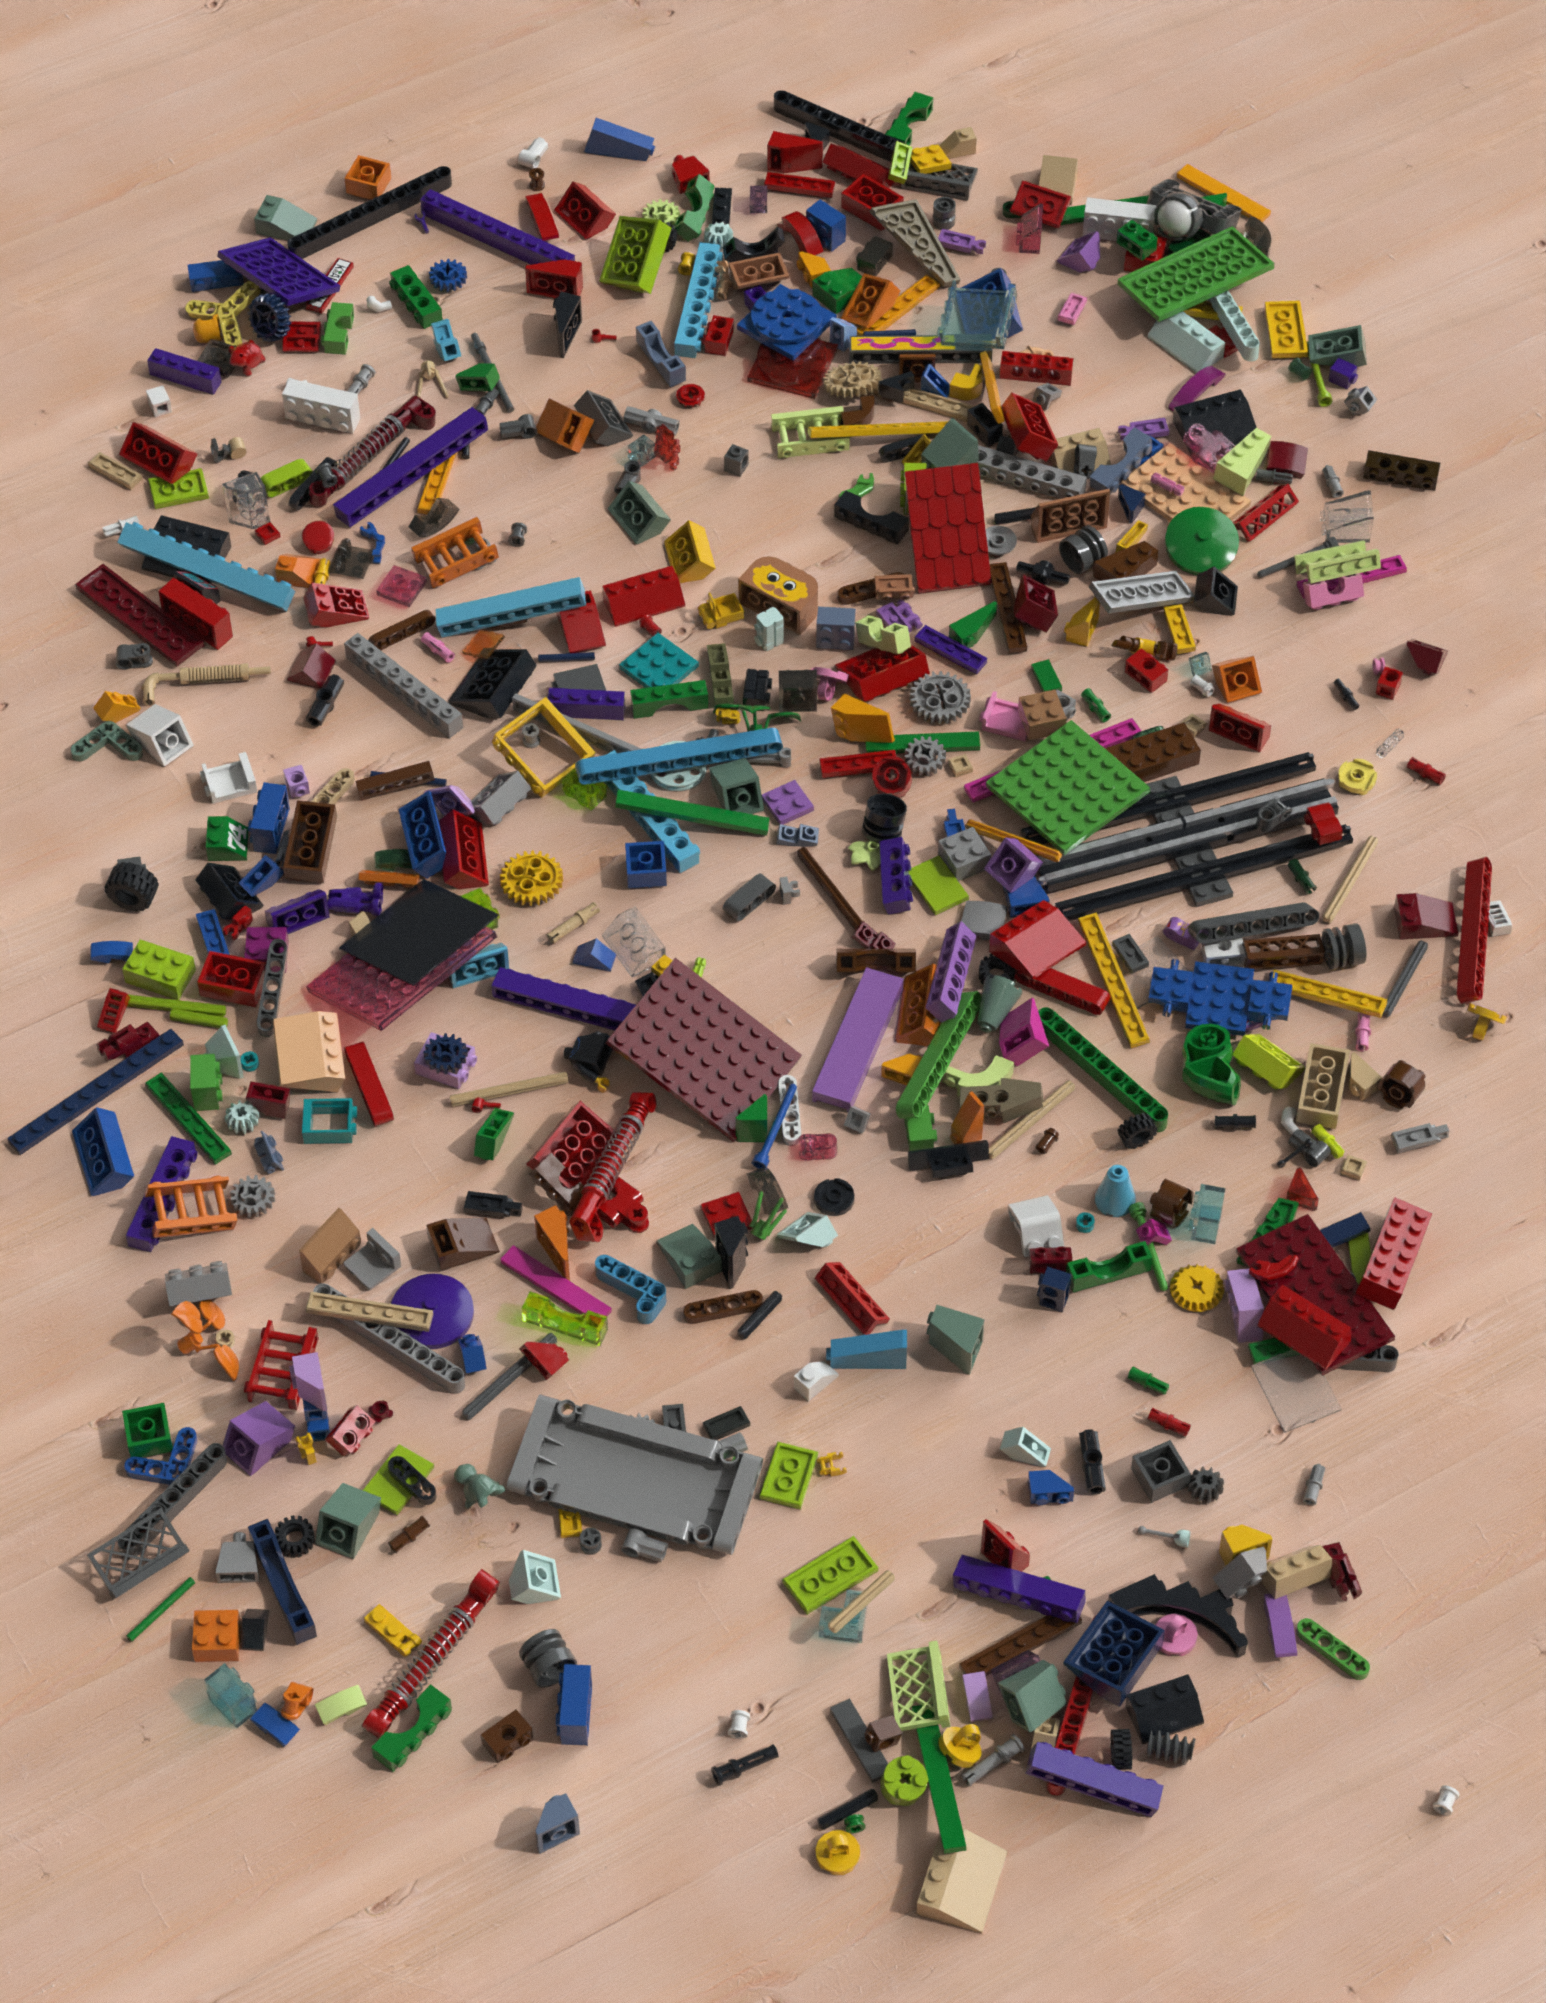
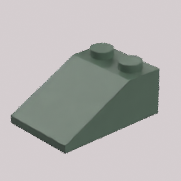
M266 195L254 218L256 234L287 241L313 228L317 222L316 217L283 198Z
M1361 325L1308 335L1310 363L1333 366L1336 360L1340 358L1358 367L1367 365L1365 338Z
M694 1224L656 1240V1243L685 1289L722 1272V1258L713 1244Z

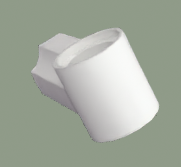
M538 137L527 150L523 149L520 152L518 163L531 169L537 168L541 156L548 149V143L543 138Z

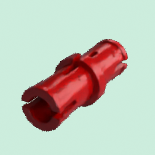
M1411 757L1407 764L1408 769L1417 772L1422 778H1428L1439 785L1446 778L1445 773L1436 770L1431 764H1425L1414 757Z
M1153 1407L1147 1417V1420L1159 1424L1165 1430L1174 1431L1184 1437L1187 1436L1191 1428V1424L1178 1420L1173 1414L1168 1415Z

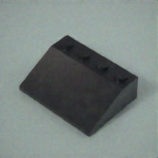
M1241 389L1174 407L1173 424L1194 460L1232 450L1257 428L1249 403Z
M163 515L160 516L153 529L158 531L162 537L169 535L176 539L175 542L180 544L182 541L189 543L195 550L202 548L209 552L208 555L213 557L217 554L226 558L231 549L230 534L226 531ZM145 556L142 564V570L169 577H174L176 571L185 572ZM204 579V581L208 582L209 584L213 583Z
M484 649L448 702L453 706L485 718H501L512 703V697L523 688V685L532 675L537 665L527 649Z

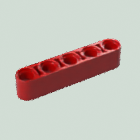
M1052 968L1033 980L1018 970L1014 975L1015 980L1024 986L1095 1015H1101L1111 999L1107 991Z
M364 1041L344 1047L347 1061L373 1125L378 1126L393 1121L392 1109Z

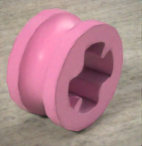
M1383 657L1379 660L1373 658L1374 675L1382 674L1385 668Z

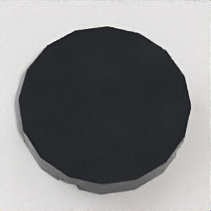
M834 1178V1180L826 1179L818 1184L815 1189V1205L826 1215H843L851 1210L854 1205L855 1194L853 1187L845 1180L840 1178Z

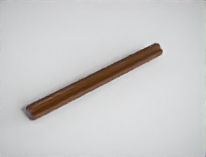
M806 847L798 849V857L855 930L859 923L862 922L861 918Z

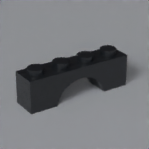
M846 490L834 504V517L857 528L866 530L873 535L882 537L889 542L899 544L909 531L908 517L894 511L886 515H872L861 506L860 496Z

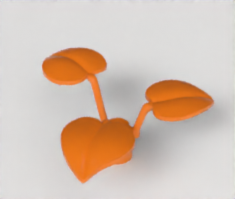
M211 1299L200 1301V1312L208 1320L202 1326L200 1312L194 1304L184 1301L177 1305L171 1315L179 1319L190 1330L186 1336L177 1341L180 1351L183 1354H188L193 1350L198 1353L201 1350L215 1348L213 1352L216 1360L232 1381H235L239 1371V1360L233 1350L227 1345L213 1344L201 1346L203 1338L200 1333L211 1324L216 1330L224 1327L225 1316L222 1310Z

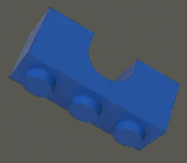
M303 1399L308 1433L311 1434L313 1442L325 1441L324 1439L330 1433L328 1412L322 1411Z

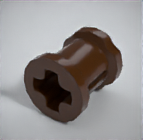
M541 168L530 170V188L533 191L543 190L545 188V182L543 181L544 171Z

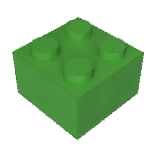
M215 1054L190 1055V1089L194 1109L196 1111L219 1110V1102L223 1101L221 1089L223 1078L220 1061L216 1062Z

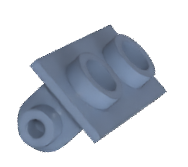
M260 1131L262 1137H257L254 1140V1147L258 1156L262 1157L260 1161L264 1171L271 1174L275 1172L277 1167L283 1171L284 1167L281 1163L283 1158L275 1148L277 1145L275 1139L271 1135L268 1136L263 1131Z

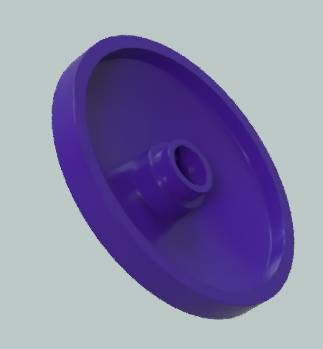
M424 1274L412 1278L397 1290L391 1302L394 1305L433 1310L429 1332L396 1327L429 1349H440L456 1343L458 1339H461L467 1333L474 1317L473 1300L467 1288L455 1278L443 1274Z

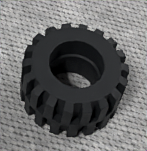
M121 862V864L118 863L113 867L105 884L104 891L107 897L120 907L127 910L144 911L151 905L159 883L154 874L145 867L130 862Z

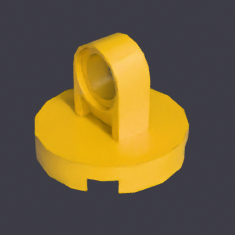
M1469 1003L1467 1011L1480 1016L1472 1036L1473 1038L1482 1041L1491 1020L1505 1024L1506 1016L1501 1015V1018H1499L1500 1015L1497 1012L1478 1005L1474 1009L1475 1005Z
M974 1724L965 1725L962 1728L949 1727L939 1738V1747L944 1756L948 1754L953 1759L951 1762L954 1765L970 1768L980 1759L981 1747L979 1742L981 1735L979 1727Z
M834 1830L824 1834L816 1845V1861L822 1870L824 1868L832 1875H845L853 1871L860 1860V1845L857 1839L850 1833L842 1830Z

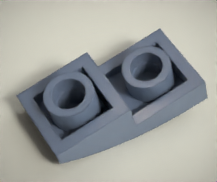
M780 824L777 829L776 844L798 847L817 846L819 828L800 824L799 828Z

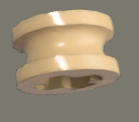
M227 1329L219 1331L216 1335V1344L220 1346L227 1345L232 1348L235 1344L233 1332ZM223 1337H226V1339H227V1337H228V1338H229V1342H226V1343H225V1341L222 1342V1338H223Z

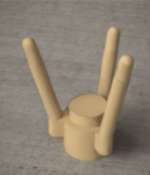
M424 361L421 364L417 396H421L423 378L432 379L435 376L442 392L448 398L449 396L439 376V371L435 369V364L432 361Z

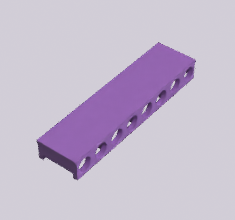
M866 967L812 1090V1102L816 1103L818 1100L847 1109V1112H849L851 1106H854L903 992L904 978Z

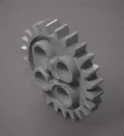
M933 671L932 676L925 674V679L919 677L918 682H914V687H911L910 706L913 707V712L918 711V717L924 715V721L930 718L931 723L938 720V724H941V721L944 720L948 724L949 719L955 722L956 716L962 718V713H967V708H970L971 702L970 689H967V683H963L962 678L956 680V674L950 677L949 672L943 675L942 671H940L939 675H936Z

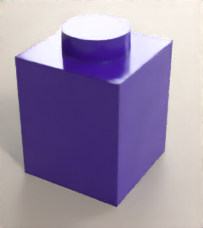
M1338 358L1330 368L1328 381L1348 389L1351 384H1355L1358 374L1356 373L1358 366Z

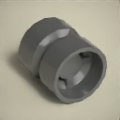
M939 197L934 201L933 225L939 230H949L955 225L956 203L952 198Z

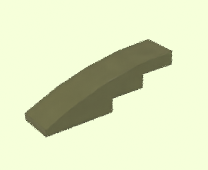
M725 643L707 645L715 705L734 703Z

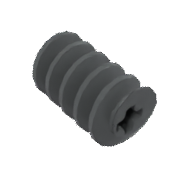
M1151 1730L1147 1756L1151 1757L1153 1752H1155L1156 1759H1160L1162 1754H1164L1165 1761H1168L1173 1756L1174 1763H1177L1182 1758L1183 1765H1186L1192 1759L1196 1739L1193 1738L1189 1744L1187 1736H1184L1180 1742L1178 1734H1175L1171 1740L1169 1732H1166L1165 1736L1161 1737L1160 1730L1155 1735H1153Z

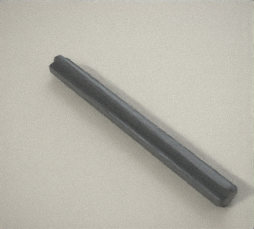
M548 1333L539 1343L556 1344L557 1338L554 1334ZM523 1355L462 1410L463 1416L468 1420L472 1419L527 1370L532 1363Z

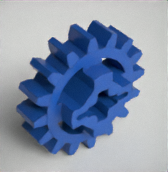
M441 259L440 264L435 262L434 267H430V284H434V288L439 287L440 291L446 289L447 292L450 289L456 291V287L462 288V284L466 283V267L462 266V262L457 264L456 259L450 262V259H447L446 262Z

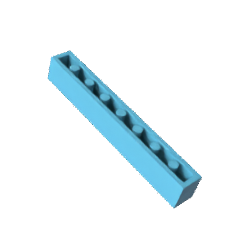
M580 577L446 606L436 609V625L443 638L586 606L585 588Z

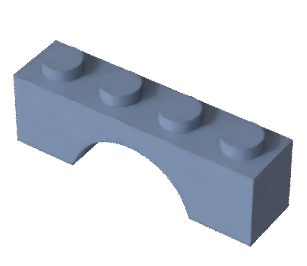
M649 321L636 326V342L667 384L672 387L686 381V366L678 355L671 356L663 344L660 331L654 323Z
M1134 427L1123 439L1124 451L1126 452L1124 459L1114 465L1101 464L1090 476V487L1096 491L1110 489V495L1112 492H1116L1121 480H1126L1130 472L1140 465L1144 456L1150 454L1152 451V438Z

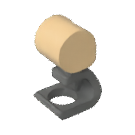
M240 437L230 439L228 445L223 444L221 451H218L216 439H211L210 448L216 463L225 459L227 454L232 459H240L247 453L244 441Z

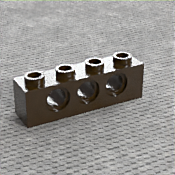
M1368 450L1363 478L1435 491L1441 463Z

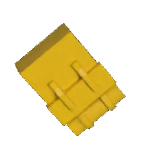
M709 592L708 600H706L707 603L701 604L697 608L707 629H712L714 626L717 629L727 626V623L744 619V610L735 593L713 599Z

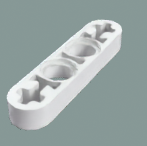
M784 1075L779 1079L780 1106L786 1094L785 1083H789V1085L796 1084L797 1086L796 1079L791 1075ZM797 1089L792 1099L795 1102L789 1106L782 1122L783 1140L789 1146H795L801 1141ZM789 1115H792L796 1118V1120L793 1122H788L785 1120V1118ZM790 1129H794V1138L790 1137Z

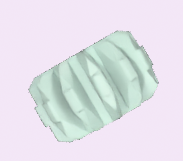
M715 222L714 225L709 224L704 231L705 243L719 244L721 251L722 247L733 238V231L729 224L724 225L723 222L720 224Z
M239 1100L238 1104L231 1103V1108H226L225 1122L228 1124L230 1131L234 1130L236 1134L242 1131L246 1134L247 1130L253 1132L254 1126H258L260 1116L256 1107L252 1104L250 1105V1102L242 1103Z

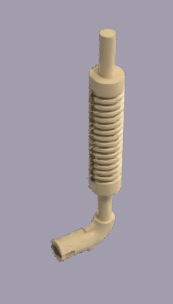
M248 663L236 664V666L235 664H229V666L222 665V667L215 665V667L204 666L203 668L201 666L199 668L198 666L197 668L193 667V669L192 667L180 668L178 673H152L142 684L143 704L149 706V700L150 705L155 704L154 689H156V684L160 683V681L180 680L181 684H193V682L204 683V681L205 683L208 681L209 683L211 681L222 682V680L225 682L226 680L229 681V679L230 681H236V679L238 681L240 679L249 680V675L271 674L270 666L249 668Z

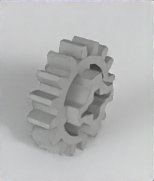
M921 736V740L918 741L914 738V744L909 742L908 748L905 749V762H907L909 768L912 767L913 773L919 771V776L923 772H926V775L929 776L931 771L936 774L937 768L941 770L943 764H945L946 750H943V744L938 745V739L931 741L929 736L925 740Z
M257 1175L254 1176V1179L247 1176L246 1181L239 1179L240 1184H234V1190L230 1191L231 1204L234 1206L235 1211L239 1210L241 1216L247 1213L248 1218H250L252 1214L259 1217V1212L266 1214V1208L272 1209V1202H275V1191L272 1188L271 1182L266 1183L265 1177L258 1180Z

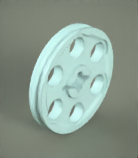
M672 741L665 743L661 746L682 743L685 741ZM707 765L665 771L667 775L664 777H659L657 773L650 775L653 781L664 789L684 791L697 786L704 779ZM692 770H698L700 772L698 775L690 774ZM677 778H681L684 780V782L677 784L674 782V780Z

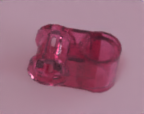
M831 1133L803 1134L799 1137V1144H801L799 1157L802 1160H829L835 1158L838 1153L837 1138Z

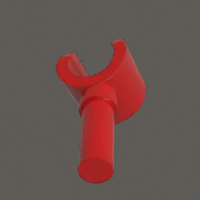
M599 329L592 330L591 337L595 343L605 339H617V335L601 334Z
M313 636L306 638L308 642L306 643L307 648L316 643L320 647L333 646V641L317 642Z
M477 1097L473 1101L472 1111L480 1113L483 1107L501 1108V1103L485 1102L484 1099Z

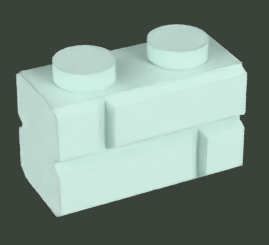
M775 607L766 610V612L758 614L756 624H754L757 636L754 637L756 644L759 647L761 646L764 651L783 644L784 622L780 612Z

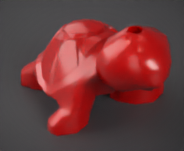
M251 339L248 342L239 344L235 348L233 346L229 347V353L231 354L230 364L243 367V373L247 376L252 374V368L258 366L259 363H264L266 360L261 348Z

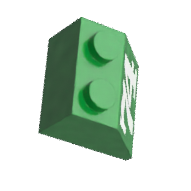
M208 816L206 835L208 861H247L248 827L228 816Z

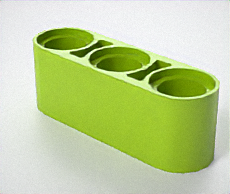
M297 459L264 474L259 479V485L268 497L273 498L300 486L313 471L304 459Z

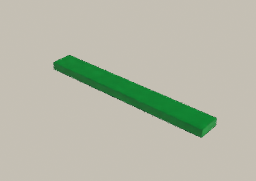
M619 789L615 808L765 836L768 834L769 817Z
M912 1706V1711L917 1714L923 1706ZM927 1709L921 1717L930 1719L935 1718L934 1712ZM939 1725L916 1728L944 1854L967 1851L946 1755L944 1756L939 1747V1738L941 1737Z

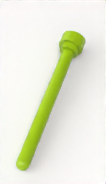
M1307 341L1308 356H1309V360H1310L1309 341ZM1311 363L1319 391L1317 396L1318 404L1321 407H1327L1333 401L1332 396L1325 389L1319 365Z

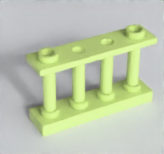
M843 406L771 414L772 432L779 431L781 443H777L778 458L849 450L850 437L806 440L804 428L816 426H840L841 412H844ZM797 429L799 441L789 442L786 430Z
M1364 540L1294 555L1296 574L1307 572L1310 584L1381 568L1379 550L1366 551Z

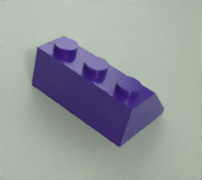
M318 889L291 899L281 905L273 906L265 911L266 923L269 927H287V933L291 934L328 919L330 916L327 895L325 891Z

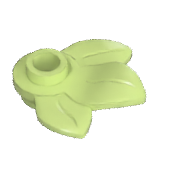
M871 840L867 842L857 841L848 847L853 852L851 856L852 865L867 862L868 867L872 871L880 866V843Z

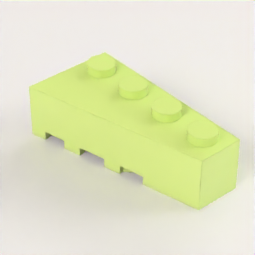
M1255 428L1217 462L1213 479L1243 496L1268 452L1271 436Z

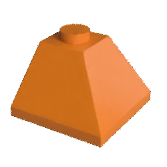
M292 554L280 555L275 567L277 582L280 583L283 580L290 583L291 586L309 588L311 582L314 583L315 581L314 573L318 569L320 559Z
M1254 656L1230 659L1212 665L1216 684L1227 703L1262 693Z

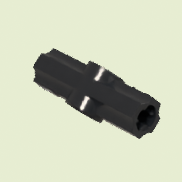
M333 674L329 676L324 686L316 692V700L306 716V721L311 726H321L327 714L334 709V702L344 685V680L339 675Z
M1088 1429L1079 1433L1083 1461L1082 1469L1085 1475L1087 1493L1096 1495L1106 1490L1102 1453L1100 1452L1098 1432Z

